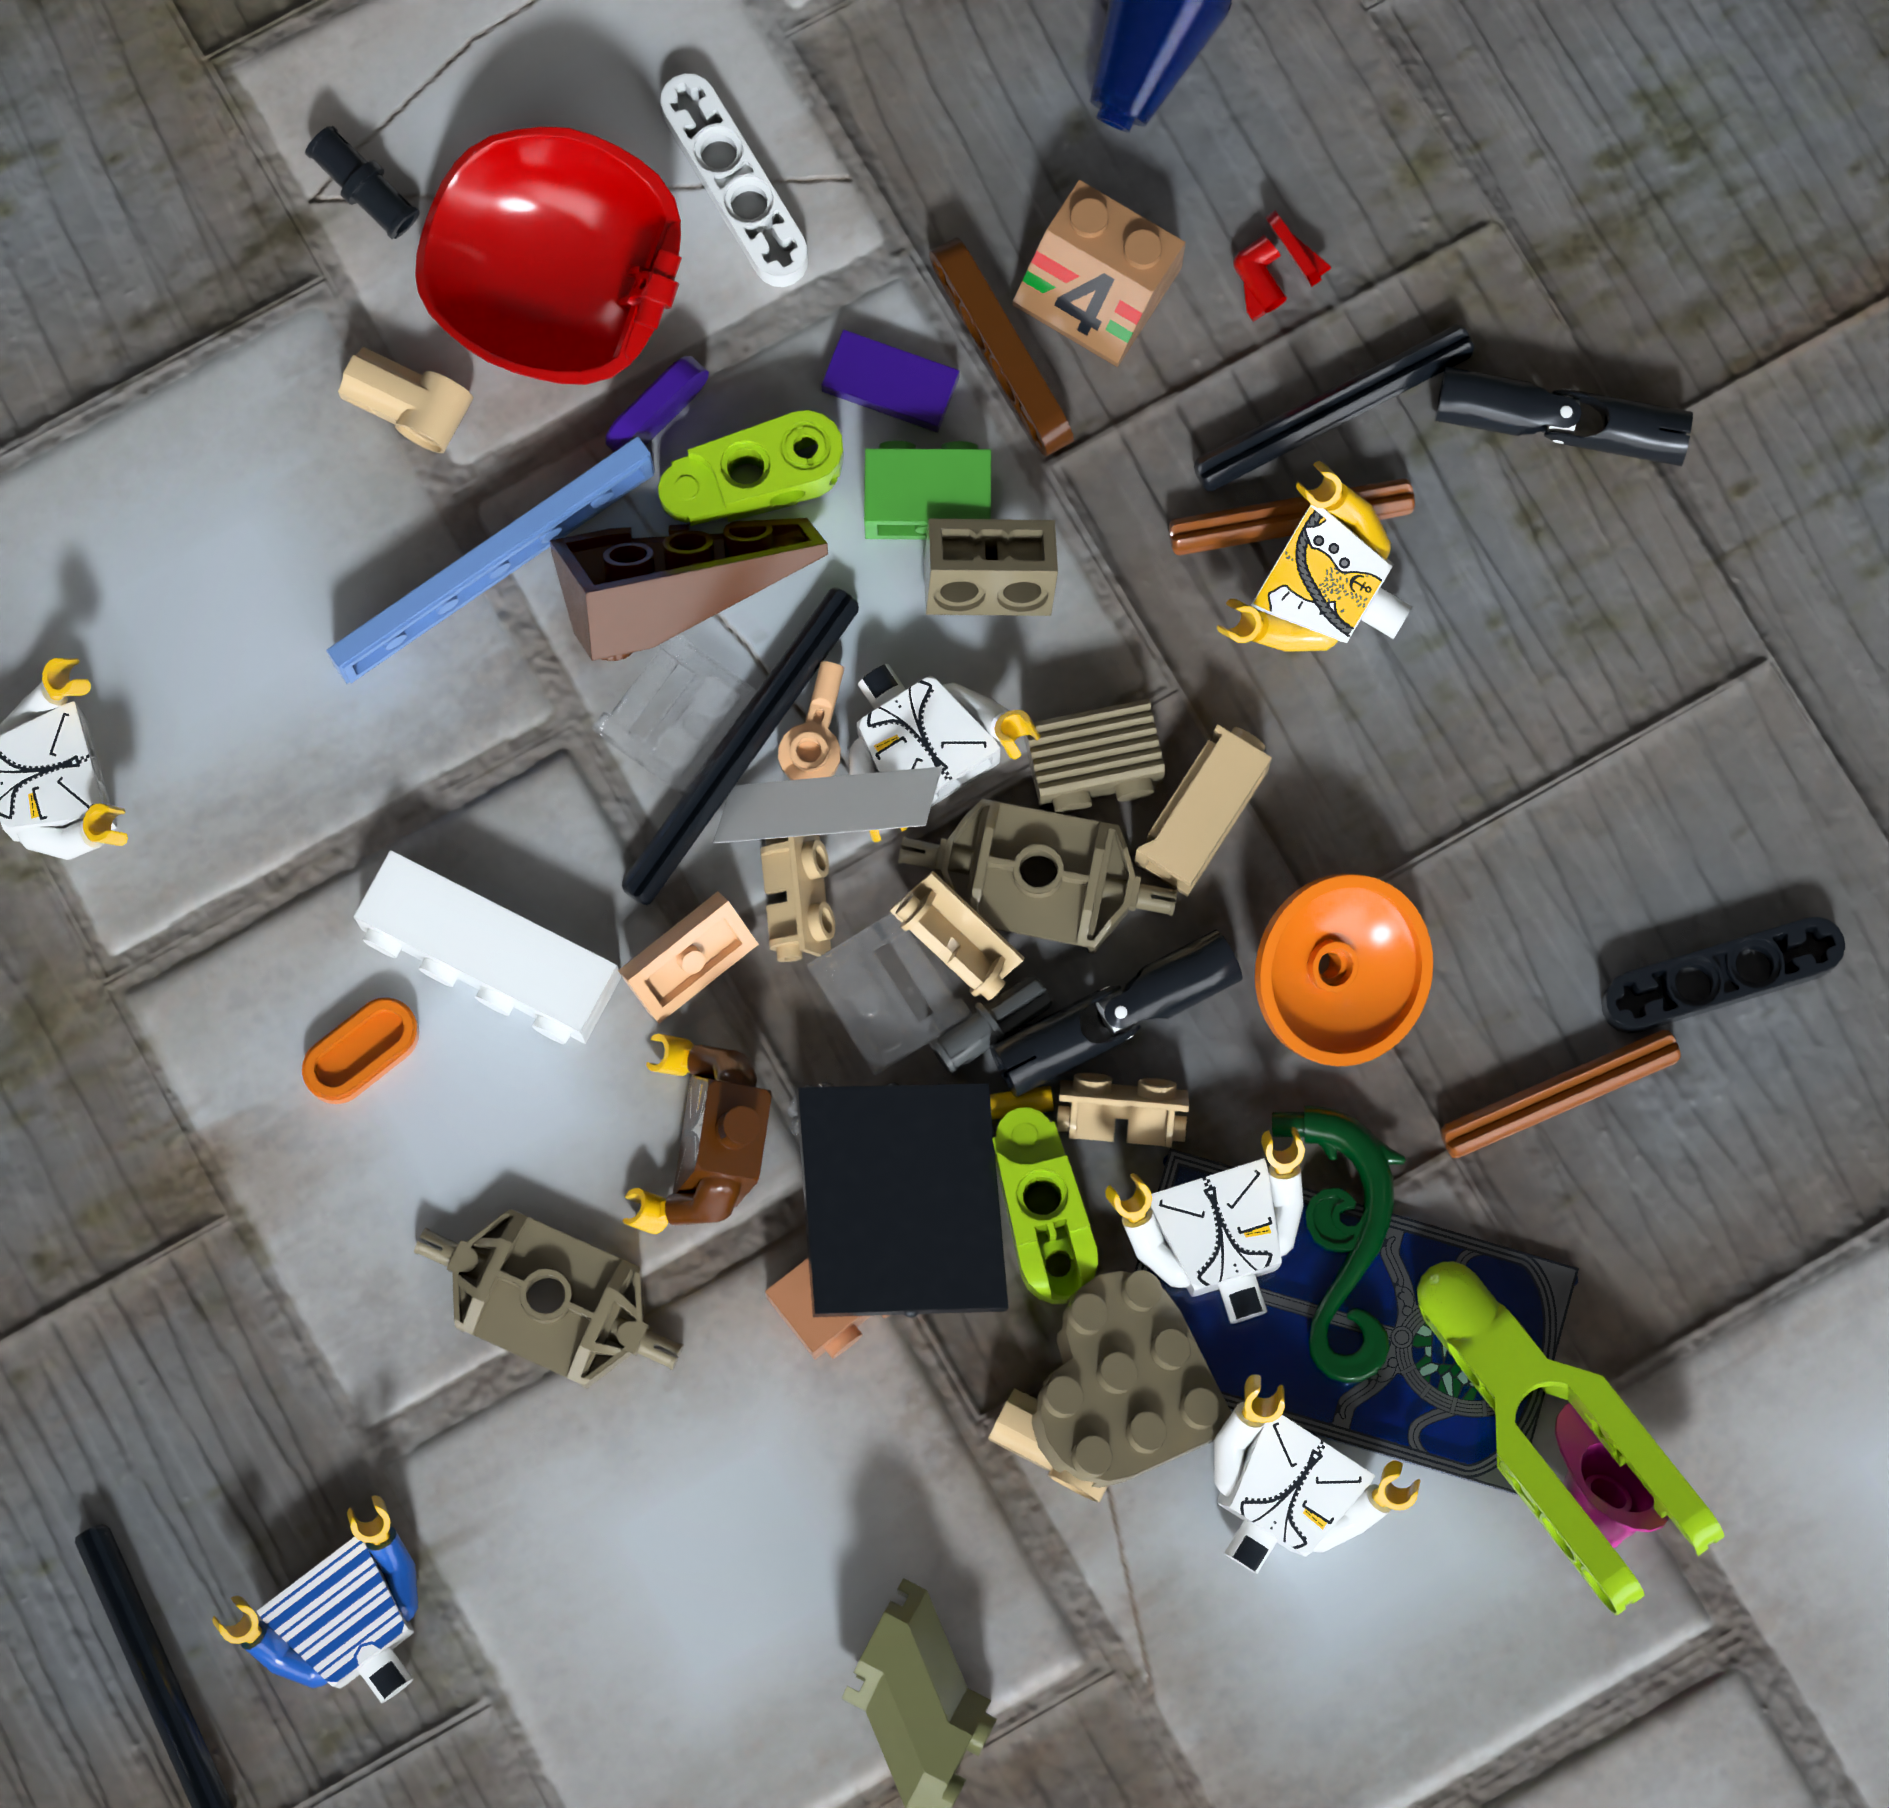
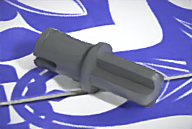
M1028 976L987 1005L983 1006L980 1002L975 1004V1013L938 1038L930 1040V1047L945 1070L953 1076L959 1069L989 1050L991 1045L1005 1039L1049 1009L1052 1005L1050 994L1039 979L1035 976Z

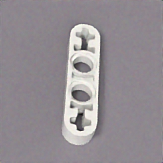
M684 73L673 77L665 84L661 92L660 101L662 115L668 129L756 274L763 282L772 286L786 287L795 284L803 277L808 268V249L804 236L709 82L696 74ZM687 94L692 101L701 98L698 102L700 116L706 126L698 133L696 124L687 110L683 109L676 112L679 109L678 98L682 95ZM723 141L731 144L736 150L737 155L734 162L728 167L715 169L707 166L702 160V153L705 147L710 143ZM753 191L761 194L767 201L764 213L754 219L739 217L733 211L732 203L741 193ZM771 227L773 237L783 251L793 248L790 253L791 264L789 266L782 267L781 263L777 260L767 263L770 259L768 242L763 233Z

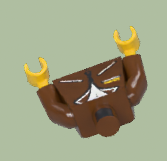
M654 1034L651 1040L664 1044V1057L659 1064L646 1062L647 1068L653 1072L684 1076L690 1072L693 1076L690 1078L673 1194H670L666 1199L641 1188H633L625 1196L626 1199L641 1204V1207L633 1218H623L622 1222L650 1234L662 1232L668 1222L674 1226L717 1223L725 1220L732 1214L734 1207H737L758 1183L772 1098L771 1090L756 1087L757 1075L754 1064L744 1053L702 1044L693 1045L686 1038Z

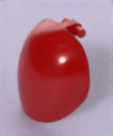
M564 127L523 128L490 135L468 148L454 162L437 190L427 214L416 253L415 278L418 294L428 314L444 331L463 347L488 363L516 374L558 384L587 385L612 378L631 365L642 352L654 330L658 329L664 309L672 308L680 285L674 280L682 257L679 256L681 219L675 198L661 177L642 160L619 146L595 135Z

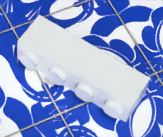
M391 850L354 915V919L361 930L366 932L363 941L367 945L392 958H397L401 950L423 961L419 970L444 985L453 987L457 979L479 990L475 997L479 1002L501 1014L509 1016L513 1007L535 1018L532 1028L561 1044H566L570 1036L586 1044L621 979L616 964Z

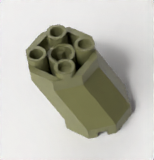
M903 1578L897 1591L899 1595L907 1598L903 1606L890 1600L853 1672L857 1674L856 1678L864 1681L860 1691L847 1686L842 1700L866 1712L905 1808H953L966 1782V1779L957 1775L956 1771L966 1751L977 1756L980 1755L997 1718L986 1713L991 1700L967 1688L928 1591Z

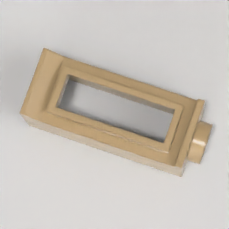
M1217 724L1212 741H1207L1149 831L1146 844L1137 848L1134 864L1173 889H1178V892L1188 897L1268 773L1272 757L1264 753L1265 745L1257 737L1241 728L1234 727L1230 732Z

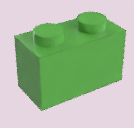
M886 441L879 444L878 449L865 448V539L926 540L928 519H991V449H978L977 444L967 441L947 442L941 445V449H916L915 444L907 441Z

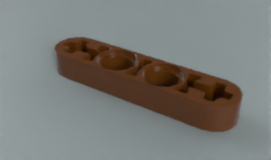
M956 237L931 250L929 257L938 279L1039 451L1046 457L1073 443L1074 436L1062 409L964 243Z

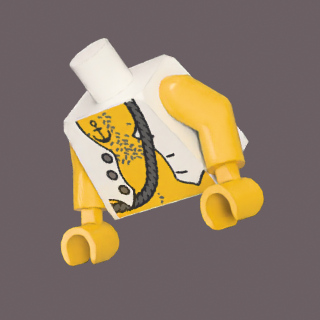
M1321 461L1313 464L1324 475L1323 482L1318 488L1308 490L1300 482L1296 484V489L1311 505L1251 606L1238 599H1229L1226 602V605L1241 611V619L1234 628L1227 629L1217 625V630L1238 643L1252 641L1285 652L1327 651L1338 641L1347 643L1361 620L1394 639L1413 607L1381 588L1394 564L1388 559L1391 551V541L1373 506L1348 486L1341 483L1338 476Z

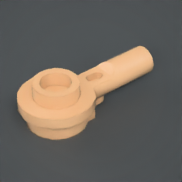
M828 661L820 662L805 723L792 727L783 736L779 744L778 761L783 773L790 780L832 777L840 764L841 748L837 737L829 730L845 669L839 664Z

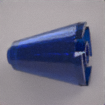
M1109 0L1090 97V103L1099 109L1096 118L1110 127L1127 133L1130 132L1133 124L1145 127L1227 18L1232 0Z

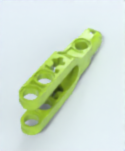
M1454 1261L1440 1262L1427 1269L1421 1276L1417 1286L1419 1311L1426 1324L1495 1412L1498 1470L1598 1598L1614 1615H1619L1626 1610L1627 1605L1630 1603L1634 1604L1644 1597V1591L1627 1564L1516 1425L1515 1419L1518 1407L1524 1397L1531 1391L1541 1387L1546 1394L1568 1400L1621 1467L1624 1464L1629 1466L1654 1498V1510L1661 1519L1666 1515L1671 1519L1683 1536L1695 1548L1697 1556L1708 1550L1710 1544L1717 1543L1725 1537L1719 1522L1704 1501L1603 1375L1547 1359L1511 1312L1495 1299L1476 1273L1466 1265Z

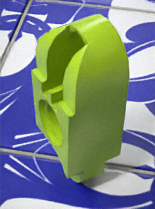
M805 410L792 412L687 450L688 456L671 461L672 466L661 476L658 485L660 503L666 514L671 518L684 523L690 522V525L694 526L727 517L728 522L798 505V502L818 498L830 491L837 482V478L841 475L844 460L842 435L836 424L824 414ZM818 445L817 452L809 459L799 457L795 453V451L809 446ZM742 464L757 465L763 470L762 476L751 484L737 483L730 477L734 469Z
M1030 1107L1016 1108L1008 1112L1000 1120L996 1137H993L992 1140L995 1149L996 1167L1019 1271L1027 1290L1039 1300L1051 1304L1068 1303L1067 1301L1073 1293L1095 1277L1098 1267L1097 1246L1055 1121L1050 1122L1039 1110ZM1040 1184L1052 1187L1060 1197V1205L1054 1212L1048 1215L1032 1213L1023 1201L1024 1194L1029 1188ZM1053 1254H1063L1070 1260L1071 1268L1067 1275L1054 1277L1048 1273L1046 1261Z

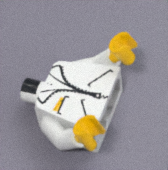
M54 658L49 660L42 672V682L0 723V822L3 830L13 841H20L28 850L65 860H71L104 845V843L123 846L128 840L127 833L113 831V829L117 828L115 817L121 814L124 815L125 809L110 805L87 718L75 701L66 703L68 696H83L91 689L88 679H73L71 681L69 679L71 669L80 662L78 658Z
M884 664L872 670L858 683L859 688L874 708V711L857 722L858 739L854 741L849 749V775L943 767L932 802V806L1000 764L1001 748L996 741H1000L1010 758L1017 759L1021 756V752L1016 746L1015 740L1023 735H1031L1038 741L1041 735L1025 711H1009L995 700L955 682L941 685L933 676L922 679L906 690L891 666ZM906 827V828H900V829H901V831L903 832V831H905V830L907 829V827ZM869 830L873 842L881 841L878 830Z
M1291 1127L1293 1142L1289 1148L1283 1151L1273 1149V1140L1269 1130L1263 1133L1261 1143L1267 1160L1271 1164L1269 1168L1265 1158L1153 1194H1151L1150 1189L1140 1177L1132 1173L1130 1175L1135 1182L1136 1190L1134 1195L1125 1201L1120 1200L1117 1192L1111 1185L1105 1190L1108 1201L1123 1216V1226L1138 1260L1171 1287H1186L1191 1297L1219 1289L1231 1324L1242 1322L1267 1312L1256 1277L1278 1270L1282 1263L1281 1257L1294 1247L1304 1207L1301 1168L1299 1164L1304 1158L1305 1153L1302 1139L1295 1127Z
M1250 1375L1246 1379L1244 1386L1245 1402H1241L1236 1406L1214 1439V1483L1220 1491L1217 1503L1243 1520L1224 1554L1255 1574H1258L1276 1543L1305 1557L1312 1551L1322 1553L1363 1533L1387 1515L1391 1509L1406 1510L1413 1506L1417 1500L1420 1479L1415 1480L1407 1488H1398L1391 1483L1401 1474L1403 1463L1395 1460L1387 1463L1383 1468L1380 1484H1371L1376 1475L1282 1415L1285 1408L1283 1385H1279L1276 1393L1269 1398L1257 1397L1261 1390L1260 1375Z

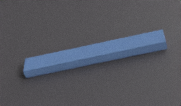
M637 436L328 648L326 651L346 684L349 682L353 683L548 549L550 547V540L564 538L654 476L655 470L649 450Z

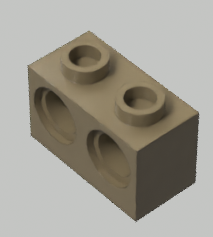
M928 519L924 556L926 615H1052L1058 575L1055 520Z

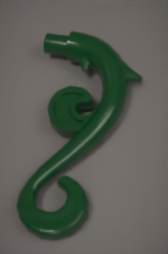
M1304 1106V1112H1272V1137H1293L1291 1127H1295L1300 1137H1304L1305 1144L1320 1145L1330 1160L1337 1159V1150L1352 1161L1359 1173L1364 1191V1209L1360 1222L1356 1226H1346L1341 1222L1340 1215L1346 1210L1355 1209L1357 1202L1349 1193L1339 1188L1323 1189L1310 1199L1305 1215L1306 1227L1314 1243L1326 1251L1348 1252L1339 1271L1320 1300L1311 1320L1308 1339L1310 1356L1317 1368L1330 1379L1344 1383L1362 1382L1376 1375L1386 1362L1390 1349L1387 1331L1381 1322L1370 1312L1361 1308H1352L1346 1313L1347 1319L1359 1326L1363 1334V1342L1356 1352L1344 1355L1334 1352L1330 1347L1327 1338L1328 1327L1340 1306L1358 1284L1382 1248L1390 1228L1394 1207V1182L1389 1165H1404L1406 1159L1404 1155L1389 1148L1356 1118L1339 1110L1320 1106Z

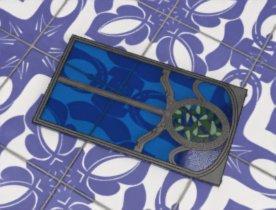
M1170 1148L1168 1155L1163 1159L1165 1167L1157 1192L1235 1167ZM1302 1187L1304 1207L1293 1249L1281 1257L1282 1263L1278 1270L1256 1277L1267 1308L1266 1313L1257 1317L1231 1324L1219 1289L1191 1297L1186 1287H1171L1141 1261L1137 1260L1134 1272L1144 1270L1154 1274L1160 1281L1162 1288L1181 1311L1231 1411L1239 1403L1245 1402L1244 1386L1246 1379L1250 1375H1260L1261 1390L1257 1397L1269 1398L1276 1393L1279 1385H1283L1285 1408L1282 1415L1315 1436L1518 1495L1497 1468L1495 1412L1424 1321L1418 1308L1417 1286L1421 1276L1433 1265L1450 1261L1466 1265L1476 1273L1495 1299L1511 1312L1547 1359L1554 1361L1573 1289L1579 1280L1577 1276L1579 1268L1392 1213L1390 1228L1380 1252L1336 1312L1329 1324L1327 1335L1329 1345L1334 1352L1344 1355L1356 1352L1363 1342V1334L1355 1322L1347 1319L1346 1313L1352 1308H1361L1370 1312L1381 1322L1388 1333L1390 1349L1385 1364L1376 1375L1362 1382L1344 1383L1330 1379L1319 1370L1309 1352L1308 1339L1311 1320L1320 1300L1348 1252L1326 1251L1314 1243L1306 1227L1305 1212L1310 1199L1319 1193L1318 1191ZM1356 1203L1355 1209L1344 1211L1340 1215L1341 1222L1346 1226H1356L1363 1215L1364 1205ZM1541 1387L1531 1391L1524 1397L1516 1413L1515 1423L1531 1444L1545 1392Z

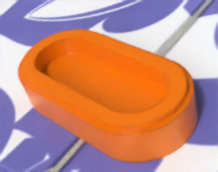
M377 998L368 1002L308 1050L302 1064V1076L306 1086L315 1097L326 1103L342 1104L353 1100L413 1052L419 1040V1025L416 1017L406 1004L394 998Z

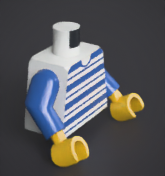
M374 1495L371 1498L378 1516L373 1521L361 1522L355 1518L354 1512L350 1507L347 1511V1516L355 1537L256 1612L263 1621H258L257 1614L247 1601L240 1596L230 1598L243 1612L240 1622L233 1626H225L215 1616H213L212 1621L225 1640L230 1643L241 1644L242 1648L273 1674L310 1688L322 1687L329 1683L339 1689L361 1675L379 1701L384 1703L413 1681L412 1676L393 1652V1649L414 1633L410 1620L414 1617L419 1607L416 1564L394 1527L390 1526L391 1522L384 1500L380 1496Z

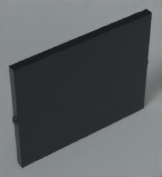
M891 1082L886 1086L798 1087L796 1098L813 1317L905 1315L908 1318H913L918 1314L1007 1311L1009 1306L995 1149L992 1140L993 1127L989 1083L899 1085Z

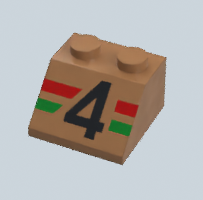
M1078 180L1046 229L1013 299L1012 305L1118 367L1182 269L1186 242L1090 185Z

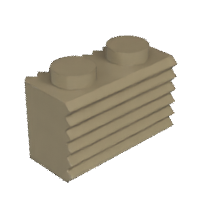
M1149 699L1036 721L1033 723L1041 735L1040 739L1037 741L1031 735H1024L1039 808L1046 809L1054 806L1055 813H1074L1091 807V798L1116 793L1118 801L1138 800L1154 793L1153 786L1163 783L1165 766Z

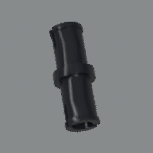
M327 126L310 141L305 154L310 159L312 158L342 188L341 196L349 204L357 203L387 232L391 239L399 238L415 223L420 211L415 206L413 207L383 177L384 169L376 161L371 160L367 162L338 133L334 126Z

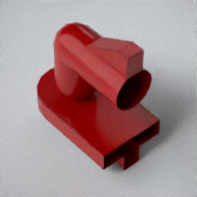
M1274 210L1265 217L1308 283L1313 287L1322 280L1321 275L1332 269L1331 266L1293 235L1277 211ZM1262 235L1239 251L1233 260L1234 269L1244 283L1246 310L1253 322L1266 313L1277 309L1287 300V296L1266 267L1281 257V254L1265 235Z

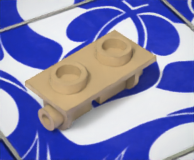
M820 835L765 839L766 846L760 848L764 891L769 895L787 892L786 902L766 905L770 950L776 951L777 961L779 962L801 960L803 958L802 951L824 959L832 958L830 939L835 934V919L831 907L826 902L824 877L827 876L829 871V858L824 844L820 841Z
M934 871L890 909V912L902 922L900 927L904 931L910 930L971 987L969 992L974 997L979 995L980 997L984 996L988 1001L991 1000L1005 985L1006 982L1003 978L1025 959Z
M1077 1073L1074 1075V1081L1060 1080L1059 1101L1071 1102V1107L1058 1106L1057 1130L1069 1132V1139L1114 1142L1115 1120L1126 1119L1128 1120L1126 1143L1172 1147V1141L1185 1142L1187 1116H1176L1175 1111L1189 1112L1188 1090H1177V1084L1166 1079L1144 1078L1138 1080V1086L1112 1084V1078L1104 1074Z

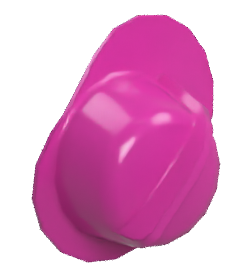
M1570 1403L1566 1404L1556 1416L1555 1436L1560 1453L1568 1468L1563 1484L1613 1548H1616L1625 1538L1632 1536L1636 1531L1652 1532L1663 1528L1669 1517L1666 1515L1661 1519L1654 1510V1498L1627 1464L1619 1466Z

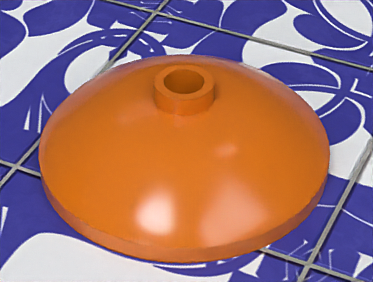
M1340 873L1318 878L1289 896L1269 921L1261 938L1255 962L1257 1000L1262 1015L1273 1034L1281 1043L1297 1055L1313 1062L1330 1066H1352L1365 1063L1383 1055L1397 1045L1409 1033L1422 1013L1430 992L1433 977V950L1430 936L1424 920L1414 904L1392 885L1380 879L1354 873ZM1328 953L1330 958L1329 966L1325 972L1320 973L1319 962L1322 956Z

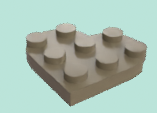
M1144 1270L1134 1273L1117 1271L1098 1275L1069 1297L1067 1301L1069 1304L1063 1312L1062 1329L1057 1333V1343L1063 1365L1044 1379L1042 1383L1044 1386L1038 1394L1037 1412L1032 1415L1031 1422L1038 1448L1051 1466L1059 1473L1066 1470L1079 1480L1094 1482L1093 1487L1101 1488L1126 1482L1214 1442L1216 1435L1231 1415V1411L1181 1311L1162 1288L1158 1278Z

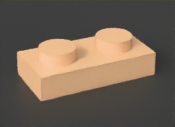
M717 891L620 968L618 972L647 1012L660 1024L759 944L729 901Z

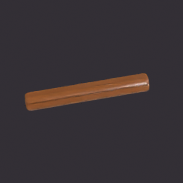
M1405 478L1350 488L1373 506L1379 520L1409 515L1415 507L1412 485ZM1301 496L1173 519L1169 524L1171 547L1174 553L1180 556L1292 536L1311 504Z
M1663 1029L1445 1124L1440 1130L1443 1144L1452 1158L1465 1156L1675 1064L1681 1058L1679 1046L1669 1030Z

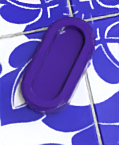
M684 356L675 361L614 421L606 434V446L615 452L637 436L646 446L696 397L705 385L709 371L693 356Z

